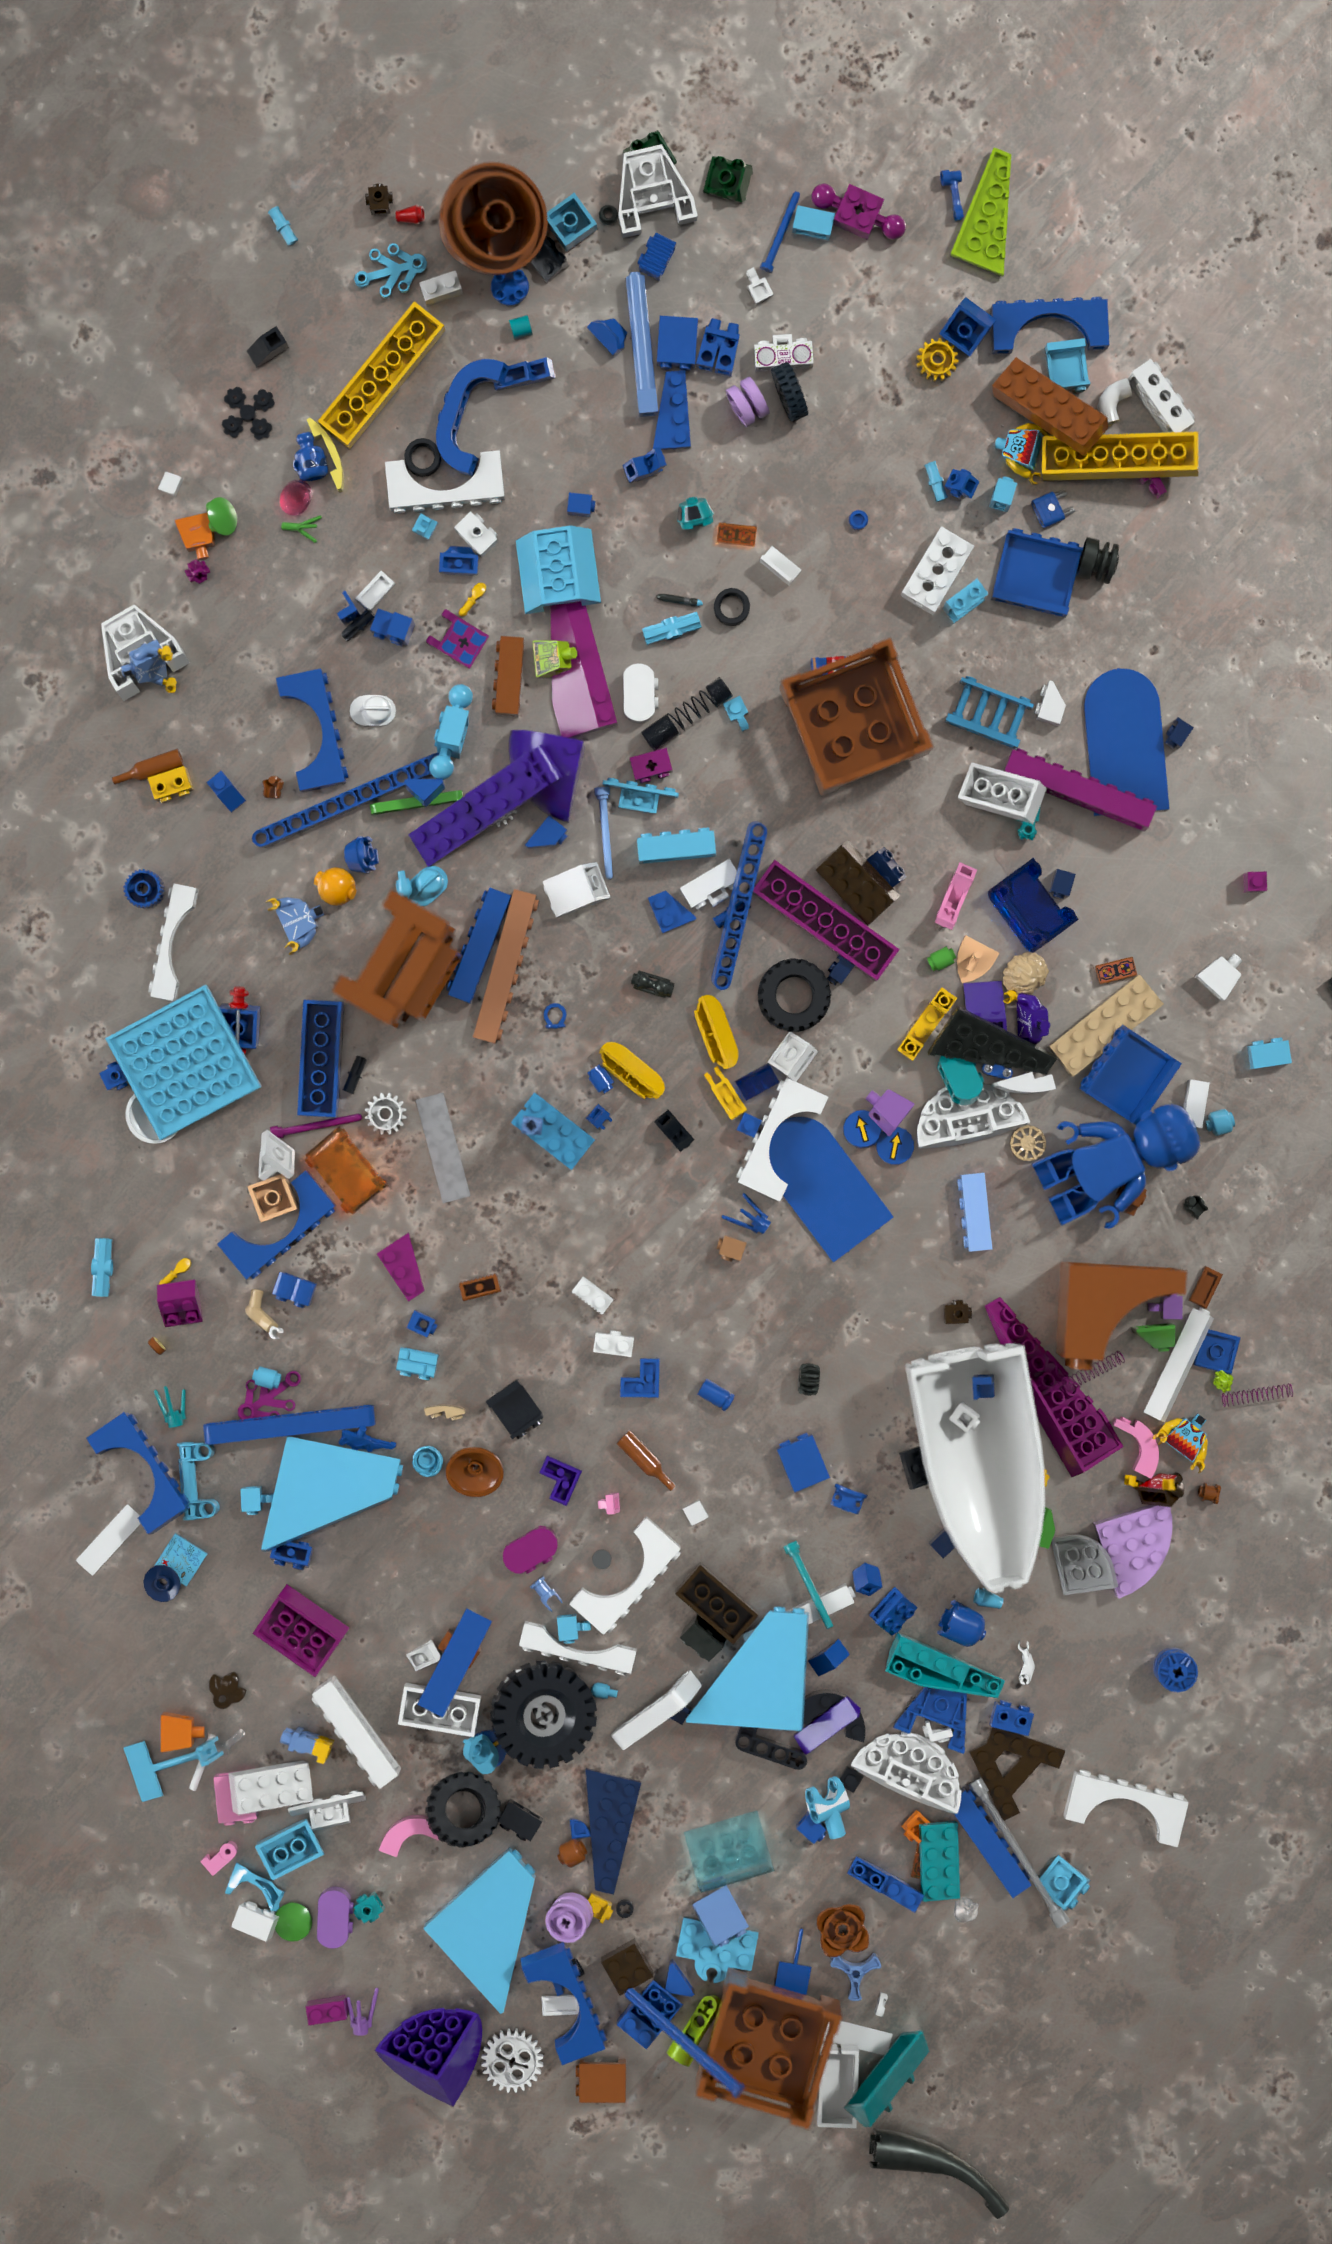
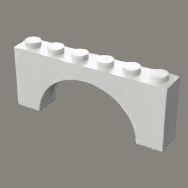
M500 450L480 452L479 467L473 477L462 486L445 491L428 489L418 484L409 475L404 460L385 462L390 510L394 511V513H405L408 509L419 512L424 511L428 507H432L433 510H439L448 505H451L452 508L463 507V504L471 503V506L482 505V502L490 501V504L501 503V500H505Z
M786 1078L785 1081H780L776 1089L780 1092L777 1098H772L768 1107L771 1108L768 1116L764 1115L760 1124L763 1126L761 1133H756L752 1141L755 1143L753 1150H748L744 1158L747 1163L744 1168L740 1167L736 1176L739 1178L738 1183L779 1202L788 1184L783 1182L772 1169L769 1159L771 1138L781 1122L793 1114L813 1112L820 1115L828 1099V1096L789 1078Z
M647 1516L634 1529V1533L642 1543L644 1550L643 1567L636 1580L623 1591L612 1595L593 1594L582 1587L569 1603L603 1635L606 1632H612L617 1626L615 1622L618 1618L623 1619L630 1611L628 1607L632 1603L637 1604L642 1598L641 1593L644 1589L649 1590L655 1583L653 1579L658 1574L660 1576L663 1575L668 1569L666 1565L669 1561L672 1560L674 1562L681 1554L679 1552L681 1546Z
M1080 1769V1772L1074 1771L1063 1814L1065 1819L1084 1824L1090 1811L1098 1804L1116 1798L1130 1799L1145 1806L1154 1816L1157 1825V1841L1162 1844L1178 1847L1189 1803L1184 1798V1795L1179 1793H1173V1795L1165 1794L1166 1791L1155 1788L1154 1791L1149 1790L1147 1786L1136 1783V1786L1129 1785V1782L1123 1779H1117V1781L1109 1780L1110 1777L1099 1774L1098 1777L1093 1776L1087 1770Z

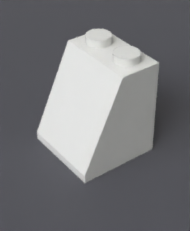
M597 862L577 866L543 881L544 892L549 897L551 910L556 917L567 915L611 898Z

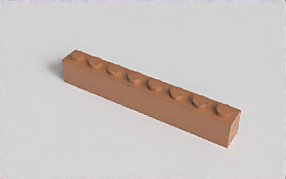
M516 889L513 891L473 1038L495 1044L497 1040L501 1041L503 1030L500 1029L501 1024L507 1020L508 1011H505L507 1003L511 1004L514 993L511 992L512 985L517 983L519 974H516L518 966L521 967L524 958L521 952L523 948L527 947L529 940L526 934L528 929H532L534 922L531 916L533 911H537L539 900H536L537 896Z

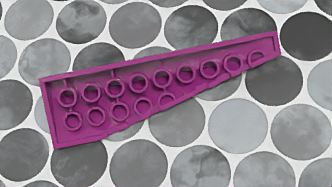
M581 601L551 605V641H566L569 643V648L574 647L577 650V657L571 659V668L552 676V704L561 736L572 738L617 726V719L586 605L582 606Z
M999 1297L985 1305L1000 1344L1004 1345V1347L1007 1343L1024 1346L1036 1417L1070 1476L1075 1477L1086 1472L1123 1448V1444L1105 1413L1100 1408L1096 1410L1092 1404L1093 1400L1089 1395L1086 1396L1079 1389L1080 1385L1078 1383V1388L1074 1385L1071 1378H1068L1069 1373L1048 1350L1045 1351L1037 1337L1034 1338L1028 1332L1029 1328L1024 1323L1019 1322L1016 1314L1003 1299ZM1064 1379V1383L1067 1385L1069 1392L1067 1391L1066 1393L1065 1387L1061 1382L1059 1386L1060 1380L1063 1381ZM1068 1380L1071 1382L1073 1390L1069 1386Z

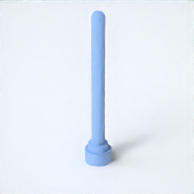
M610 787L594 788V792L600 806L605 877L612 879L613 870L607 810Z

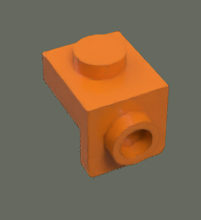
M916 1810L901 1827L906 1831L904 1835L911 1842L915 1840L917 1843H920L919 1824L930 1822Z

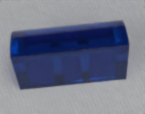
M769 1063L735 1080L745 1101L780 1083Z

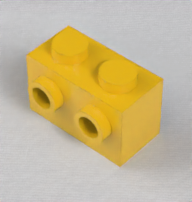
M185 766L148 777L154 799L157 802L165 803L171 801V797L176 795L184 797L190 794L189 791L194 790Z

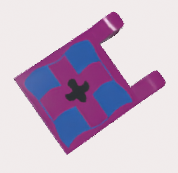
M445 609L442 617L452 622L450 628L441 642L432 636H428L426 643L470 669L489 635Z

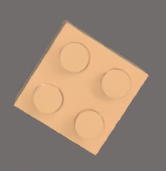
M282 1174L247 1186L260 1222H265L299 1209L290 1182Z

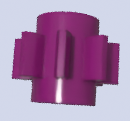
M195 559L187 564L188 569L185 570V573L191 583L195 581L200 584L207 580V574L210 573V570L204 560L200 562Z

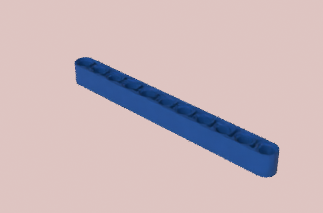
M433 753L265 826L253 833V843L259 848H267L405 788V782L401 783L397 779L400 773H406L407 779L428 778L432 776L429 770L430 762L439 753ZM419 765L425 767V772L422 775L415 773V769ZM389 781L390 787L387 790H381V782ZM366 788L372 789V795L369 798H364L362 795L363 790ZM353 796L355 798L354 803L350 806L346 805V797ZM332 803L336 804V812L329 813L327 807ZM313 811L319 812V818L316 821L310 820V814ZM295 819H301V827L293 828L292 822ZM282 826L284 828L283 835L276 836L275 829ZM260 834H265L267 837L263 844L257 842V837Z

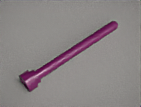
M353 1114L287 1128L278 1127L277 1125L270 1127V1132L281 1139L286 1135L361 1121L362 1115Z

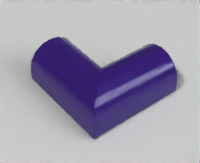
M547 1455L539 1473L557 1481L549 1499L567 1506L582 1470Z

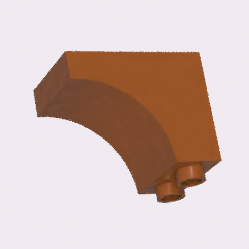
M1061 1262L1056 1354L1065 1358V1366H1069L1071 1369L1093 1370V1360H1104L1106 1346L1113 1330L1130 1310L1158 1296L1186 1294L1187 1271L1166 1267Z

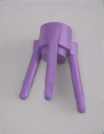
M375 1988L368 2020H366V2017L361 2016V2002L359 2000L357 2001V2017L354 2018L350 1998H346L354 2035H367L368 2028L372 2027L378 1988Z

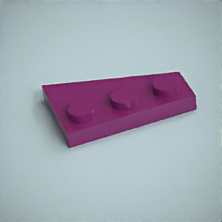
M408 1232L378 1252L377 1255L409 1302L424 1292L425 1289Z

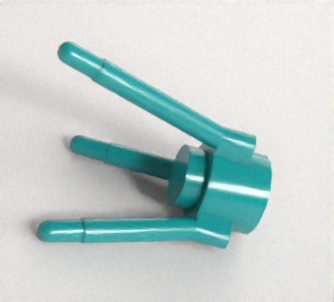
M164 1386L169 1412L166 1411L158 1391L154 1390L168 1427L173 1428L184 1425L183 1419H186L185 1389L182 1390L181 1413H179V1410H173L167 1386Z

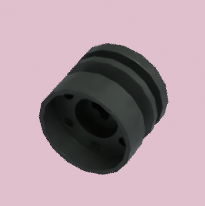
M1087 537L1081 553L1077 577L1090 579L1092 573L1097 572L1096 581L1100 582L1102 574H1105L1104 583L1109 584L1118 565L1119 544L1114 543L1110 552V542H1106L1102 550L1099 549V539Z

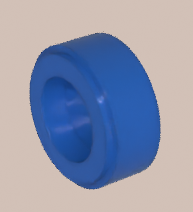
M856 510L851 513L849 524L854 530H862L867 526L868 516L864 511Z

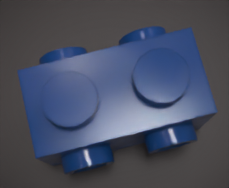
M299 1541L298 1544L290 1542L273 1549L270 1559L274 1560L276 1565L285 1566V1563L292 1564L294 1569L304 1570V1567L309 1568L313 1548L306 1542Z

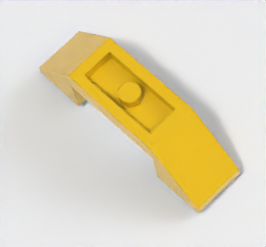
M941 987L897 1050L913 1061L941 1019L952 1007L957 997Z

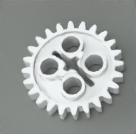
M508 2028L507 2034L500 2030V2037L494 2034V2042L488 2039L487 2044L490 2047L484 2046L483 2051L487 2053L481 2056L482 2059L486 2060L481 2063V2066L487 2067L483 2070V2074L489 2073L487 2081L493 2079V2087L500 2084V2091L504 2086L508 2093L510 2088H513L515 2093H517L518 2087H521L524 2091L525 2084L531 2087V2079L537 2081L535 2074H541V2070L538 2067H543V2062L538 2060L543 2059V2054L538 2053L542 2048L535 2047L538 2043L537 2040L531 2042V2034L525 2037V2030L521 2034H518V2028L515 2029L514 2033H511L510 2028ZM505 2044L511 2045L512 2050L508 2052L504 2051L502 2046ZM528 2052L530 2054V2057L528 2059L521 2058L520 2053ZM512 2057H514L515 2061L513 2063H509ZM502 2062L505 2067L497 2069L495 2063ZM518 2069L521 2070L523 2074L517 2077L514 2076L512 2072Z

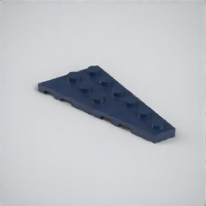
M586 1768L595 1890L614 1895L641 1781Z

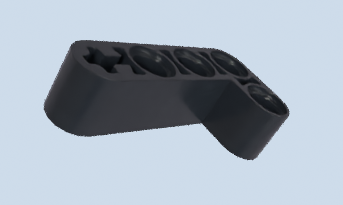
M738 1727L735 1736V1744L738 1750L796 1770L806 1767L807 1757L802 1750L756 1735L758 1728ZM741 1737L749 1739L747 1745H740L738 1741ZM760 1743L767 1745V1749L763 1752L757 1750V1745ZM778 1749H783L786 1752L781 1758L775 1756V1752ZM801 1756L803 1761L796 1763L794 1758Z

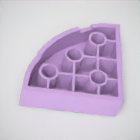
M1147 1505L1093 1522L1099 1544L1106 1550L1114 1566L1118 1587L1113 1588L1115 1596L1118 1599L1145 1585L1162 1565L1170 1547L1172 1536V1514L1170 1507Z

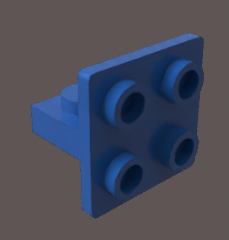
M894 1587L869 1616L879 1627L893 1636L914 1615L918 1607Z

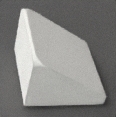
M165 472L158 490L176 497L183 478Z
M700 1500L683 1508L692 1526L709 1517Z

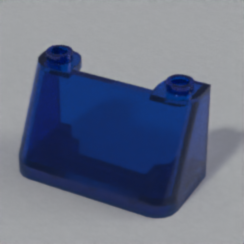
M1034 858L988 891L989 899L1024 947L1030 952L1037 951L1079 920L1073 909L1068 907L1060 909L1038 879L1042 875V868Z

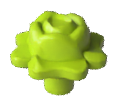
M1223 1370L1215 1372L1214 1385L1217 1389L1222 1390L1223 1393L1231 1391L1233 1376L1226 1374Z

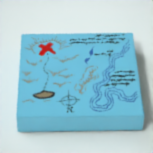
M175 1533L154 1566L166 1565L177 1572L180 1583L187 1587L208 1553Z

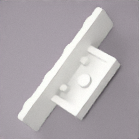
M358 1790L351 1791L349 1795H333L330 1799L326 1800L314 1799L311 1803L292 1805L293 1807L288 1808V1812L291 1816L309 1813L312 1830L316 1831L351 1823L348 1804L366 1801V1796Z

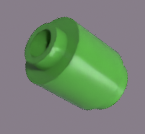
M946 946L931 953V956L927 958L934 972L954 964L956 956L953 949H948Z

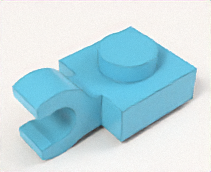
M741 696L723 703L730 721L737 720L742 732L749 729V725L744 717L748 714V710Z

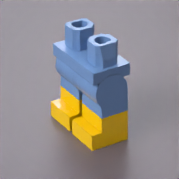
M287 1727L283 1731L280 1743L289 1745L288 1751L294 1752L296 1750L298 1753L312 1754L318 1757L316 1762L324 1764L329 1758L334 1743L333 1739L310 1731H303L304 1728L298 1727L296 1730Z

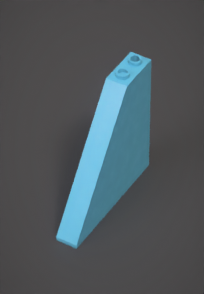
M287 1436L261 1547L262 1552H268L392 1500L393 1495H397L399 1484L396 1483L397 1477L401 1476L403 1471L400 1459Z
M774 1607V1610H770L686 1718V1722L802 1731L804 1724L809 1612H804L805 1609L793 1608V1611H785V1607Z
M510 1847L425 1923L423 1928L500 2014L505 2009L536 1876L533 1867L530 1864H525L521 1860L523 1858L516 1849L512 1850Z

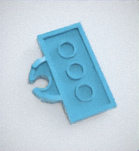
M683 1917L676 1956L695 1960L696 1972L704 1981L708 1979L706 1971L709 1968H715L717 1975L713 1978V1983H718L725 1980L728 1967L747 1971L752 1970L759 1932L745 1929L747 1933L738 1938L735 1935L728 1938L730 1942L722 1947H719V1945L713 1946L700 1920Z

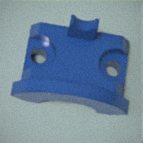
M835 1484L836 1489L830 1504L847 1512L859 1514L864 1498H867L868 1495L843 1485Z

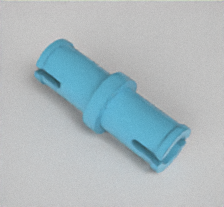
M278 206L269 210L268 214L277 226V232H280L286 241L287 246L295 244L298 238L292 231L289 220L286 221Z
M936 461L925 464L924 466L930 480L928 483L929 486H932L936 502L947 499L948 496L943 485L944 479L940 476Z

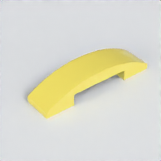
M308 418L306 420L315 440L324 439L337 469L331 471L330 474L339 493H341L344 488V472L338 451L326 431L317 422Z

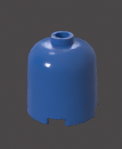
M956 1600L951 1601L952 1607L950 1610H944L938 1624L941 1627V1631L939 1630L937 1633L965 1647H971L979 1640L982 1641L986 1635L984 1617Z

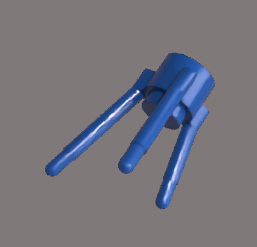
M745 1193L742 1196L759 1215L754 1217L744 1209H740V1212L752 1220L751 1224L753 1226L722 1215L723 1219L750 1229L756 1234L758 1231L764 1234L771 1224V1221L767 1219L768 1216Z

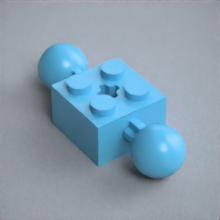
M458 684L451 688L448 698L452 707L446 705L445 712L441 711L440 726L439 729H436L434 746L437 747L439 755L434 757L429 765L430 773L436 779L444 780L449 778L454 771V764L450 757L460 759L469 726V711L463 709L467 708L473 700L471 689L463 684Z

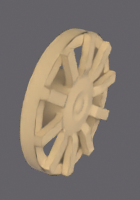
M1025 1125L1016 1129L1012 1134L1010 1148L1018 1159L1033 1161L1044 1153L1046 1138L1037 1127ZM1029 1128L1028 1136H1026L1023 1129ZM1032 1129L1037 1131L1033 1137L1031 1136ZM1019 1131H1021L1023 1138L1017 1136L1016 1134ZM1041 1135L1042 1140L1035 1141V1138ZM1014 1138L1020 1140V1143L1013 1144ZM1043 1143L1042 1149L1036 1146V1144ZM1021 1146V1149L1016 1152L1014 1147ZM1034 1148L1040 1151L1037 1156L1034 1153ZM1023 1150H1025L1024 1158L1019 1155ZM1028 1151H1031L1033 1155L1032 1158H1027Z

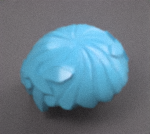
M423 1446L414 1452L412 1464L416 1472L425 1477H433L440 1472L443 1465V1457L436 1448Z

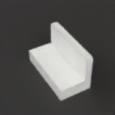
M773 546L760 558V562L789 586L802 571Z

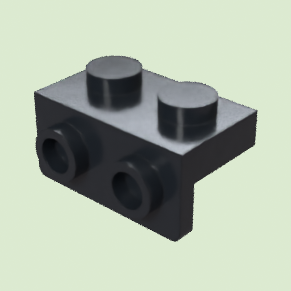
M545 236L542 247L530 261L546 282H550L562 269L569 267L566 256L558 251L555 247V242L548 236Z
M920 1446L900 1452L899 1455L909 1489L913 1490L927 1485L928 1480Z

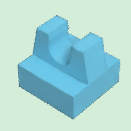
M420 514L412 531L430 540L438 522Z

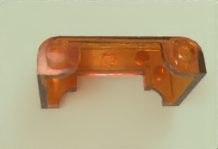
M339 1126L305 1154L307 1157L305 1162L311 1169L314 1167L337 1195L342 1202L340 1205L347 1214L350 1212L353 1215L388 1188L389 1185L384 1178L382 1179L381 1176H378L379 1173L357 1148L353 1140L348 1138V1133L343 1126Z

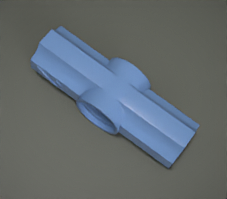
M523 1116L521 1133L541 1136L543 1118Z

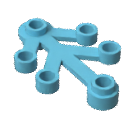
M392 243L388 246V253L391 256H398L406 261V263L398 264L383 256L378 249H372L369 252L370 259L374 262L378 261L388 268L370 273L360 271L355 275L354 280L359 288H366L369 286L370 281L390 276L386 285L380 288V295L383 298H389L392 294L391 290L400 274L408 271L405 279L398 284L399 291L407 293L410 290V284L415 275L422 273L426 269V258L421 254L411 256L400 250L397 244ZM392 247L397 248L395 253L390 252ZM374 252L379 254L377 258L372 257ZM416 260L421 262L419 266L414 265ZM360 276H365L363 282L358 280ZM407 284L408 287L407 289L402 290L401 285ZM384 289L389 290L387 295L382 294Z

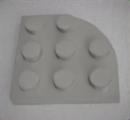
M1067 1535L1052 1539L1051 1543L1064 1595L1118 1587L1111 1558L1098 1542L1083 1535Z

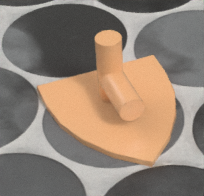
M965 935L957 955V969L961 982H970L983 976L992 967L999 952Z

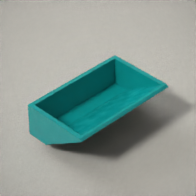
M923 2031L902 2032L844 2106L864 2127H871L883 2111L890 2113L893 2110L891 2101L906 2082L914 2083L913 2072L930 2052Z

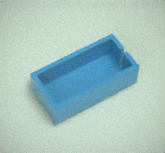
M534 1092L524 1105L527 1109L525 1111L521 1109L511 1123L519 1130H522L523 1116L543 1118L541 1136L526 1135L572 1170L594 1143L595 1139Z

